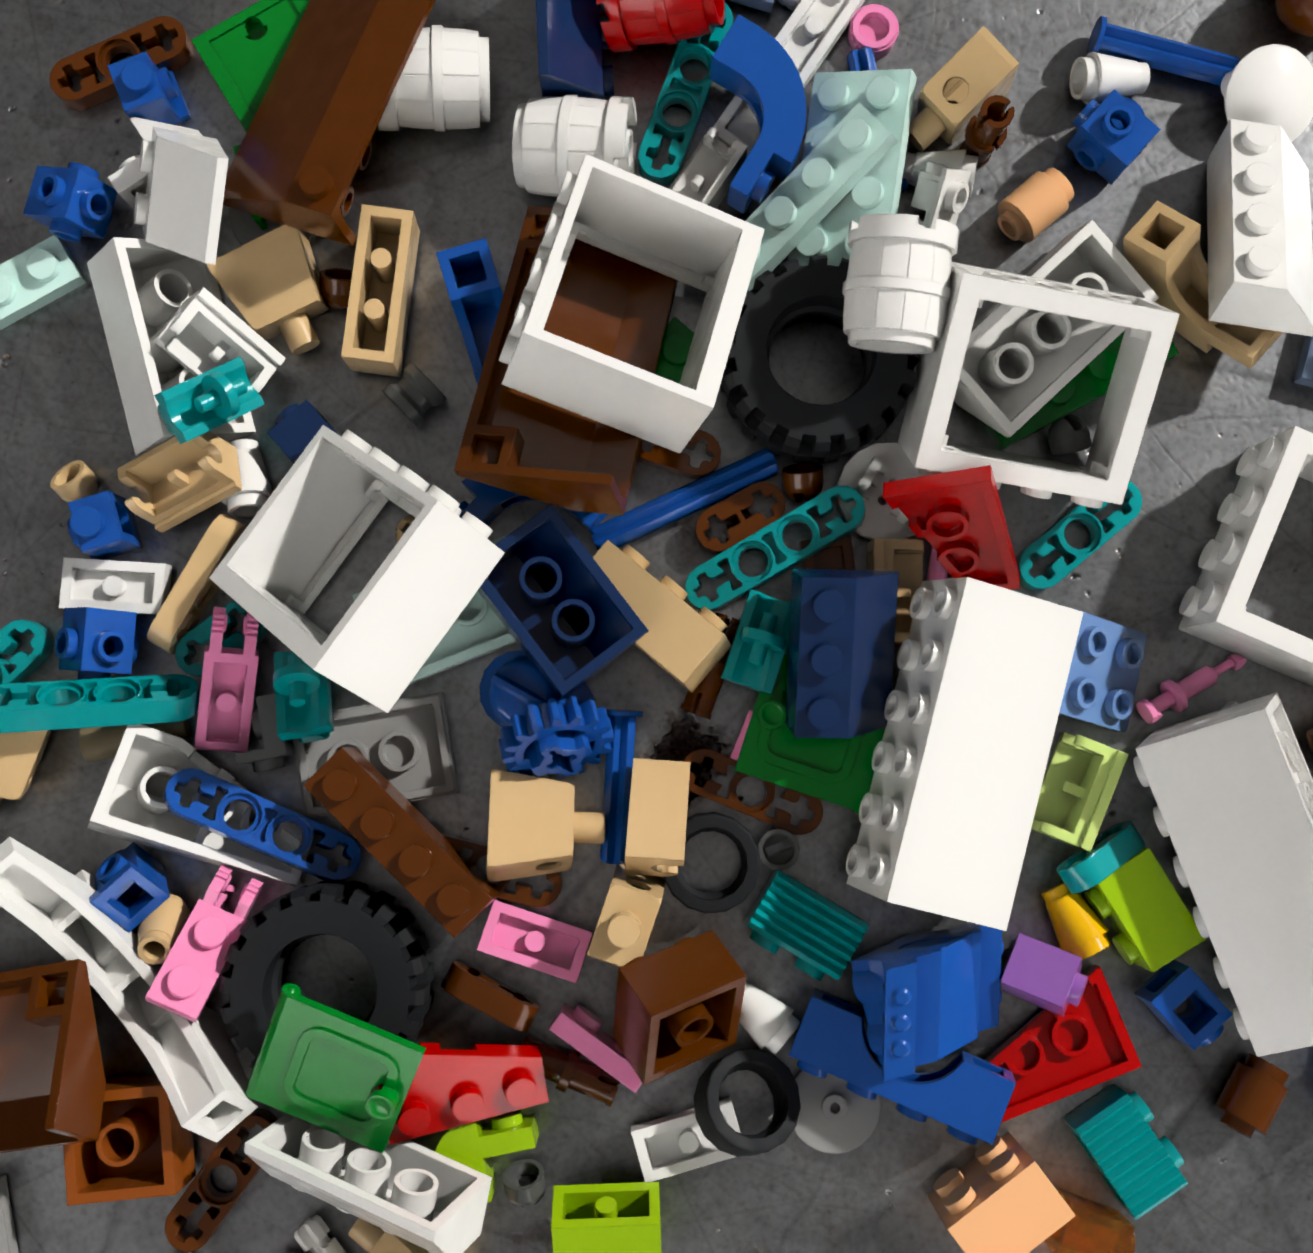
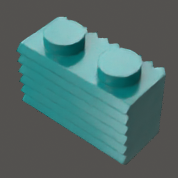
M773 870L744 920L746 926L753 929L749 936L752 941L774 954L777 953L780 946L798 956L794 963L797 968L819 981L822 980L825 973L836 980L841 977L842 972L847 967L853 953L869 928V924L860 917L779 870Z
M1108 1085L1105 1090L1100 1091L1098 1095L1091 1097L1089 1101L1082 1103L1080 1107L1075 1108L1072 1113L1066 1114L1063 1118L1121 1206L1135 1220L1188 1185L1187 1180L1178 1169L1185 1164L1182 1156L1166 1136L1157 1138L1148 1124L1155 1119L1154 1115L1135 1091L1128 1095L1117 1085Z

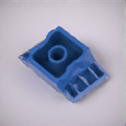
M969 923L945 930L908 934L850 961L853 969V990L858 1000L863 1004L868 1022V1043L871 1050L877 1055L879 1065L882 1066L883 1082L915 1074L916 1066L938 1061L977 1039L978 1031L999 1026V1004L1002 1001L1000 980L1003 976L1001 955L1004 952L1002 930Z

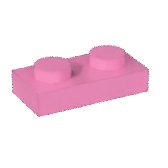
M494 900L477 950L577 983L593 932Z
M564 1003L553 1018L549 1030L636 1093L642 1081L615 1039L600 1029L603 1022L594 1013L581 1005H577L575 1009H572Z

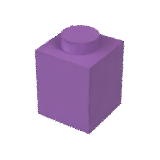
M1019 933L1002 976L1001 986L1003 992L1064 1017L1068 1003L1078 1007L1088 981V976L1080 974L1082 957Z

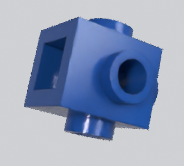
M1114 89L1101 104L1092 99L1072 122L1078 130L1067 147L1074 152V156L1080 165L1087 170L1096 171L1112 185L1161 129L1145 116L1143 109L1136 101L1123 97Z
M69 162L67 168L37 166L23 214L49 227L51 234L68 241L80 242L82 236L104 239L107 227L112 219V210L117 191L98 180L100 174L96 170L79 163Z
M90 607L64 608L63 625L55 639V653L59 658L58 670L78 671L77 679L111 678V674H131L132 664L135 662L139 651V643L135 635L137 613Z

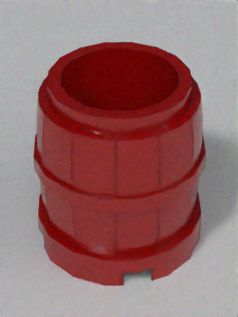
M596 0L597 5L604 4L605 12L609 21L600 23L608 47L613 53L635 50L638 45L676 44L681 42V40L711 34L716 26L723 25L725 17L724 0Z

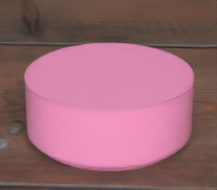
M880 4L865 5L856 11L850 21L847 33L848 43L852 50L870 47L873 50L875 59L882 58L895 45L899 33V23L895 14L889 8Z

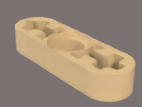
M225 513L220 514L210 524L154 618L147 634V640L170 654H175L178 641L196 627L217 592L219 586L209 577L247 526Z

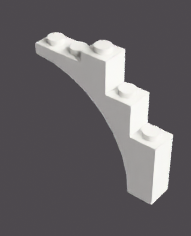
M8 837L0 844V907L37 933L67 961L75 959L86 961L90 985L123 1023L146 1056L168 1095L181 1127L217 1143L259 1107L256 1100H251L246 1096L245 1091L248 1080L220 1014L204 1006L195 1023L145 1001V996L163 963L152 965L142 961L137 953L138 934L133 930L128 932L90 903L89 897L96 892L94 876L83 869L76 875H73L15 839Z

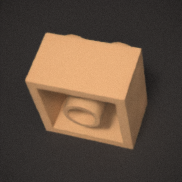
M1009 1132L1002 1137L996 1136L993 1145L983 1142L976 1150V1157L960 1170L953 1168L942 1174L934 1183V1190L927 1195L945 1227L964 1253H1029L1076 1216L1038 1164Z

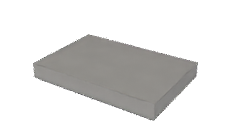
M444 692L398 699L388 713L373 704L332 710L334 731L330 732V737L308 743H301L298 739H293L304 815L310 819L332 814L303 785L341 747L356 748L409 802L460 793Z

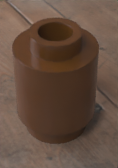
M1248 1053L1244 1063L1237 1062L1215 1104L1216 1108L1224 1112L1220 1122L1250 1139L1254 1131L1266 1135L1288 1092L1284 1085L1289 1075L1266 1060Z

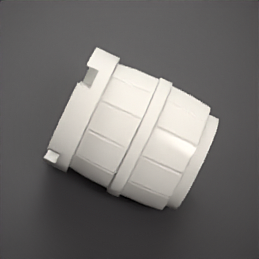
M442 25L423 27L378 123V129L400 131L402 126L418 129H435V131L445 132L451 129L480 128V122H490L489 37H479V31L444 28Z
M566 94L565 96L532 97L527 103H520L515 113L512 138L513 171L518 187L526 188L528 193L558 197L567 171L578 174L585 154L636 174L637 142H633L632 129H627V126H637L634 98L612 96L607 101L578 97L577 94Z
M892 213L864 215L859 217L858 224L853 220L850 222L847 245L852 250L847 279L843 282L842 294L845 296L843 332L848 336L847 343L850 346L873 352L892 354H926L935 351L936 342L942 339L948 302L951 297V257L957 253L959 229L956 225L945 220L936 219L935 230L918 224L919 215Z

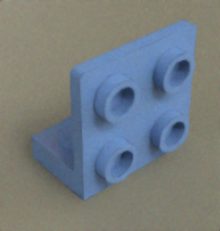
M1083 612L1059 715L1113 731L1126 732L1130 714L1133 710V700L1139 672L1144 659L1146 634Z

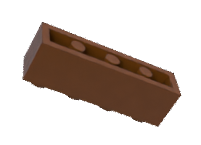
M341 747L303 785L454 938L463 933L501 894L356 748Z

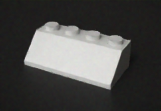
M1230 119L1206 161L1209 321L1312 337L1313 247L1309 169L1281 126Z
M1093 220L1066 236L1025 274L1026 276L1146 298L1152 302L1159 299L1158 295ZM995 302L973 323L954 402L1003 436L1009 438L1112 343L1126 327Z
M113 237L87 262L133 448L135 455L141 456L175 436L166 427L158 411L159 403L154 395L195 377L154 343L153 340L182 303L203 287L220 302H222L217 280L209 271L206 263L148 243L145 239ZM251 411L210 430L225 441L246 437L256 432Z
M285 1114L245 1142L244 1153L270 1176L291 1185L298 1191L317 1197L335 1206L342 1212L350 1213L378 1226L388 1234L399 1236L420 1246L429 1253H463L481 1235L492 1177L410 1140L391 1145L388 1140L384 1152L381 1153L295 1116Z

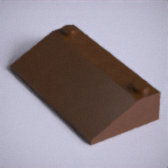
M310 0L227 172L223 205L353 247L357 237L342 217L340 205L435 0Z
M528 206L454 471L457 476L572 511L624 516L641 438L501 384L508 364L498 360L509 330H511L517 306L527 285L533 261L544 237L545 228L553 207ZM575 239L544 330L640 369L657 374L678 280Z
M75 959L0 972V1153L98 1141L106 1080L86 961Z

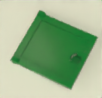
M260 0L191 39L246 133L308 6L309 0Z
M784 654L772 694L769 695L760 691L758 693L734 771L851 809L859 816L861 801L864 795L870 791L874 775L872 769L873 752L876 745L882 741L885 728L848 739L795 738L785 723L787 716L788 655Z
M287 983L282 986L245 1093L251 1100L259 1101L383 1153L426 1047L301 995V988L299 986ZM384 1084L381 1090L372 1092L373 1087Z

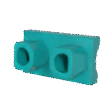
M241 356L154 395L159 403L158 411L169 432L175 434L180 444L188 442L265 404L261 395L250 383Z
M753 589L749 590L721 679L769 695L772 694L789 641L791 602L770 597Z
M274 652L273 687L275 690L278 737L281 741L298 739L301 743L327 739L330 737V732L334 731L330 679L313 670L294 652Z

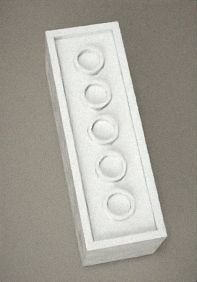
M969 577L922 581L921 587L916 590L911 600L910 616L913 618L909 631L911 634L910 638L903 641L898 652L897 666L900 671L896 687L891 691L886 700L884 715L888 722L883 739L876 745L873 752L872 769L874 775L870 791L864 795L860 804L859 821L861 822L857 843L851 847L847 856L846 872L848 879L846 884L889 903L1007 931L1083 612Z
M1275 692L1157 729L1135 749L1138 756L1133 758L1134 768L1143 787L1150 786L1157 806L1153 807V814L1158 830L1163 837L1170 836L1177 856L1173 857L1176 876L1182 887L1190 886L1197 906L1193 907V916L1197 929L1203 938L1210 937L1217 956L1213 958V966L1218 982L1223 989L1230 988L1237 1007L1233 1008L1237 1030L1243 1040L1250 1039L1257 1057L1313 1046V778L1279 694Z

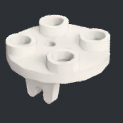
M875 443L860 450L843 467L837 486H849L857 490L862 496L866 507L865 519L855 532L870 540L874 538L907 539L915 535L908 527L909 519L899 508L892 509L887 502L886 505L878 503V498L883 497V483L890 480L897 481L922 476L918 473L919 468L913 466L898 443ZM840 497L836 498V507L839 513L843 516L846 523L850 522L853 519L851 510L857 506L853 500L849 503H844Z

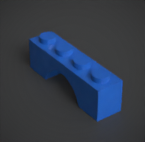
M486 238L436 252L448 295L467 348L477 386L503 297L502 287Z
M817 988L813 991L788 1055L798 1060L796 1065L801 1070L813 1076L826 1078L827 1073L847 1081L846 1088L851 1092L870 1100H875L877 1095L896 1102V1110L901 1114L919 1122H926L927 1117L948 1125L946 1131L950 1135L973 1145H976L979 1139L993 1145L1016 1085L1013 1072L965 1051H961L951 1062L939 1069L929 1072H915L912 1075L883 1082L882 1066L879 1065L877 1055L871 1050L864 1027L863 1008Z

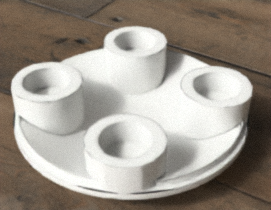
M1270 44L1254 49L1244 56L1235 68L1226 73L1222 79L1220 88L1224 97V108L1228 122L1230 119L1281 126L1291 142L1297 139L1311 122L1313 117V68L1302 53L1290 46Z

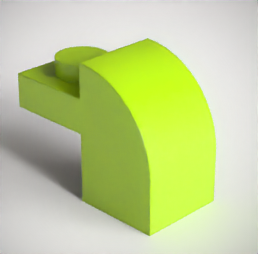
M521 1110L491 1117V1122L489 1123L480 1120L444 1131L435 1152L492 1177L487 1203L491 1202L497 1186L491 1157L536 1148L540 1134L536 1113L522 1116Z

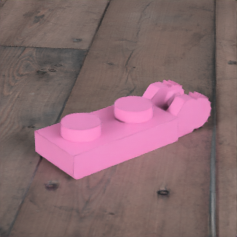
M214 607L210 644L205 645L194 748L244 753L248 752L259 661V650H256L259 622L247 612L243 620L242 629L244 634L243 649L222 647L223 633L226 632L228 615L226 614V608Z
M223 864L209 885L203 900L198 899L145 996V1001L195 1023L227 964L225 956L230 944L240 939L241 933L239 930L247 921L245 919L263 885V882L252 878L242 890L239 897L240 901L233 914L216 907L215 905L221 894L226 891L232 879L233 869Z

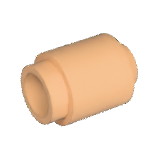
M1047 168L1044 172H1035L998 204L999 217L997 222L1002 232L1014 241L1018 239L1026 243L1033 241L1068 210L1069 202L1074 198V190L1071 183L1063 173L1055 168Z

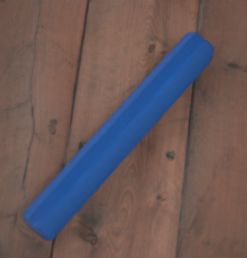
M764 448L625 512L624 516L619 515L593 527L590 531V536L597 551L607 539L618 548L728 498L751 484L762 482L775 476L779 470L777 460L771 450Z

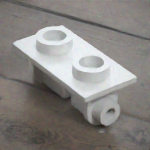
M928 161L925 171H919L918 181L911 202V207L926 211L924 220L918 219V224L935 230L936 219L945 220L956 225L959 213L964 209L968 201V181L971 171L947 168L946 165Z

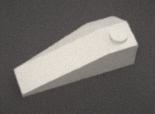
M142 724L127 726L87 828L135 842L136 844L221 866L223 864L235 871L294 887L298 885L302 873L301 870L175 816L169 811L164 800L165 788L171 777L183 769L190 768L202 770L249 791L235 781V777L223 768L219 769L196 752V748L184 739ZM190 780L186 787L176 785L174 791L181 795L179 804L189 808L193 801H199L210 806L203 814L204 817L213 820L216 806L226 795L224 792L216 789L213 800L206 798L198 793L200 784L193 780ZM234 801L225 807L223 815L229 827L235 830H245L252 825L254 812L249 804L242 801ZM280 823L274 829L273 841L282 851H295L301 845L302 832L293 823ZM310 847L301 857L302 860L306 861Z

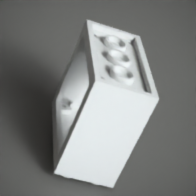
M585 154L578 174L567 171L548 219L545 234L533 261L527 285L523 290L511 330H509L498 360L508 364L501 384L674 452L681 453L714 408L765 229ZM575 239L707 292L679 384L544 330Z
M952 262L951 297L948 302L942 339L936 342L934 352L920 354V360L915 370L918 377L914 390L909 395L898 439V444L913 466L919 468L918 473L920 475L927 476L991 465L997 490L1004 483L1020 486V492L1041 499H1051L1052 493L1070 495L1072 502L1091 508H1102L1103 502L1122 505L1180 314L1146 298ZM984 300L1126 327L1086 466L948 442L949 435L945 433L976 311L977 308H982Z
M322 425L209 579L313 670L388 713L505 552L488 540V537L493 532L489 526L467 511L460 518L459 515L463 511L459 508L460 503L434 484L429 488L430 484L404 465L400 468V465L375 446H370L350 430L346 429L343 435L340 436ZM390 500L415 519L339 623L328 635L304 614L387 501Z
M1294 426L1276 436L1269 437L1253 447L1247 448L1241 456L1236 468V474L1240 476L1234 493H1230L1220 506L1217 520L1222 523L1215 540L1211 539L1200 555L1198 567L1202 568V572L1196 586H1191L1181 601L1179 613L1183 615L1178 629L1313 687V640L1246 611L1247 601L1297 478L1300 477L1313 483V433Z

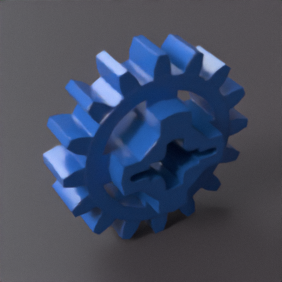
M571 696L564 704H557L555 698H551L546 703L537 706L533 704L527 706L529 714L526 716L512 715L510 717L512 726L501 727L502 738L498 739L503 763H506L508 772L519 771L520 774L530 776L535 774L537 777L546 779L549 775L556 774L557 778L562 780L577 773H584L583 765L587 763L597 765L601 763L599 754H606L612 751L610 742L615 741V736L605 707L596 708L594 700L591 699L578 705L576 697Z

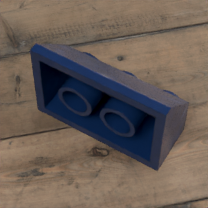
M536 0L538 68L542 96L577 94L578 97L605 100V97L614 96L613 65H603L602 49L610 48L600 23L609 21L608 17H601V5H597L596 0Z
M552 504L495 544L505 553L477 591L561 701L602 671L648 633L649 630Z
M792 569L786 692L787 716L785 723L795 738L848 739L886 728L888 720L885 718L884 709L886 700L892 691L899 572Z

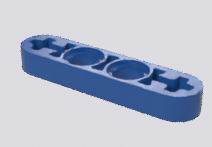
M193 768L183 769L174 774L166 785L164 792L165 805L175 816L324 881H342L354 874L359 867L361 860L360 848L356 841L348 835L202 770ZM190 780H193L200 784L198 793L206 798L213 800L216 789L224 792L226 795L216 806L213 820H210L203 816L210 806L199 801H193L189 808L179 804L181 795L174 791L176 785L186 787ZM242 801L251 806L254 812V820L250 827L245 830H235L226 824L223 814L225 807L231 802ZM280 823H293L301 830L302 842L295 851H282L275 845L273 832ZM317 833L322 838L317 842L316 846L325 850H332L339 844L344 847L342 856L349 861L347 866L340 865L334 871H330L327 869L329 860L320 854H311L310 863L302 860L301 857L311 846L313 834Z

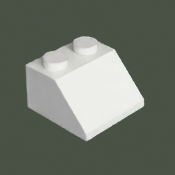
M153 127L152 140H142L140 149L139 172L148 173L146 194L136 193L134 224L143 225L142 230L146 242L213 265L216 264L229 160L217 139Z

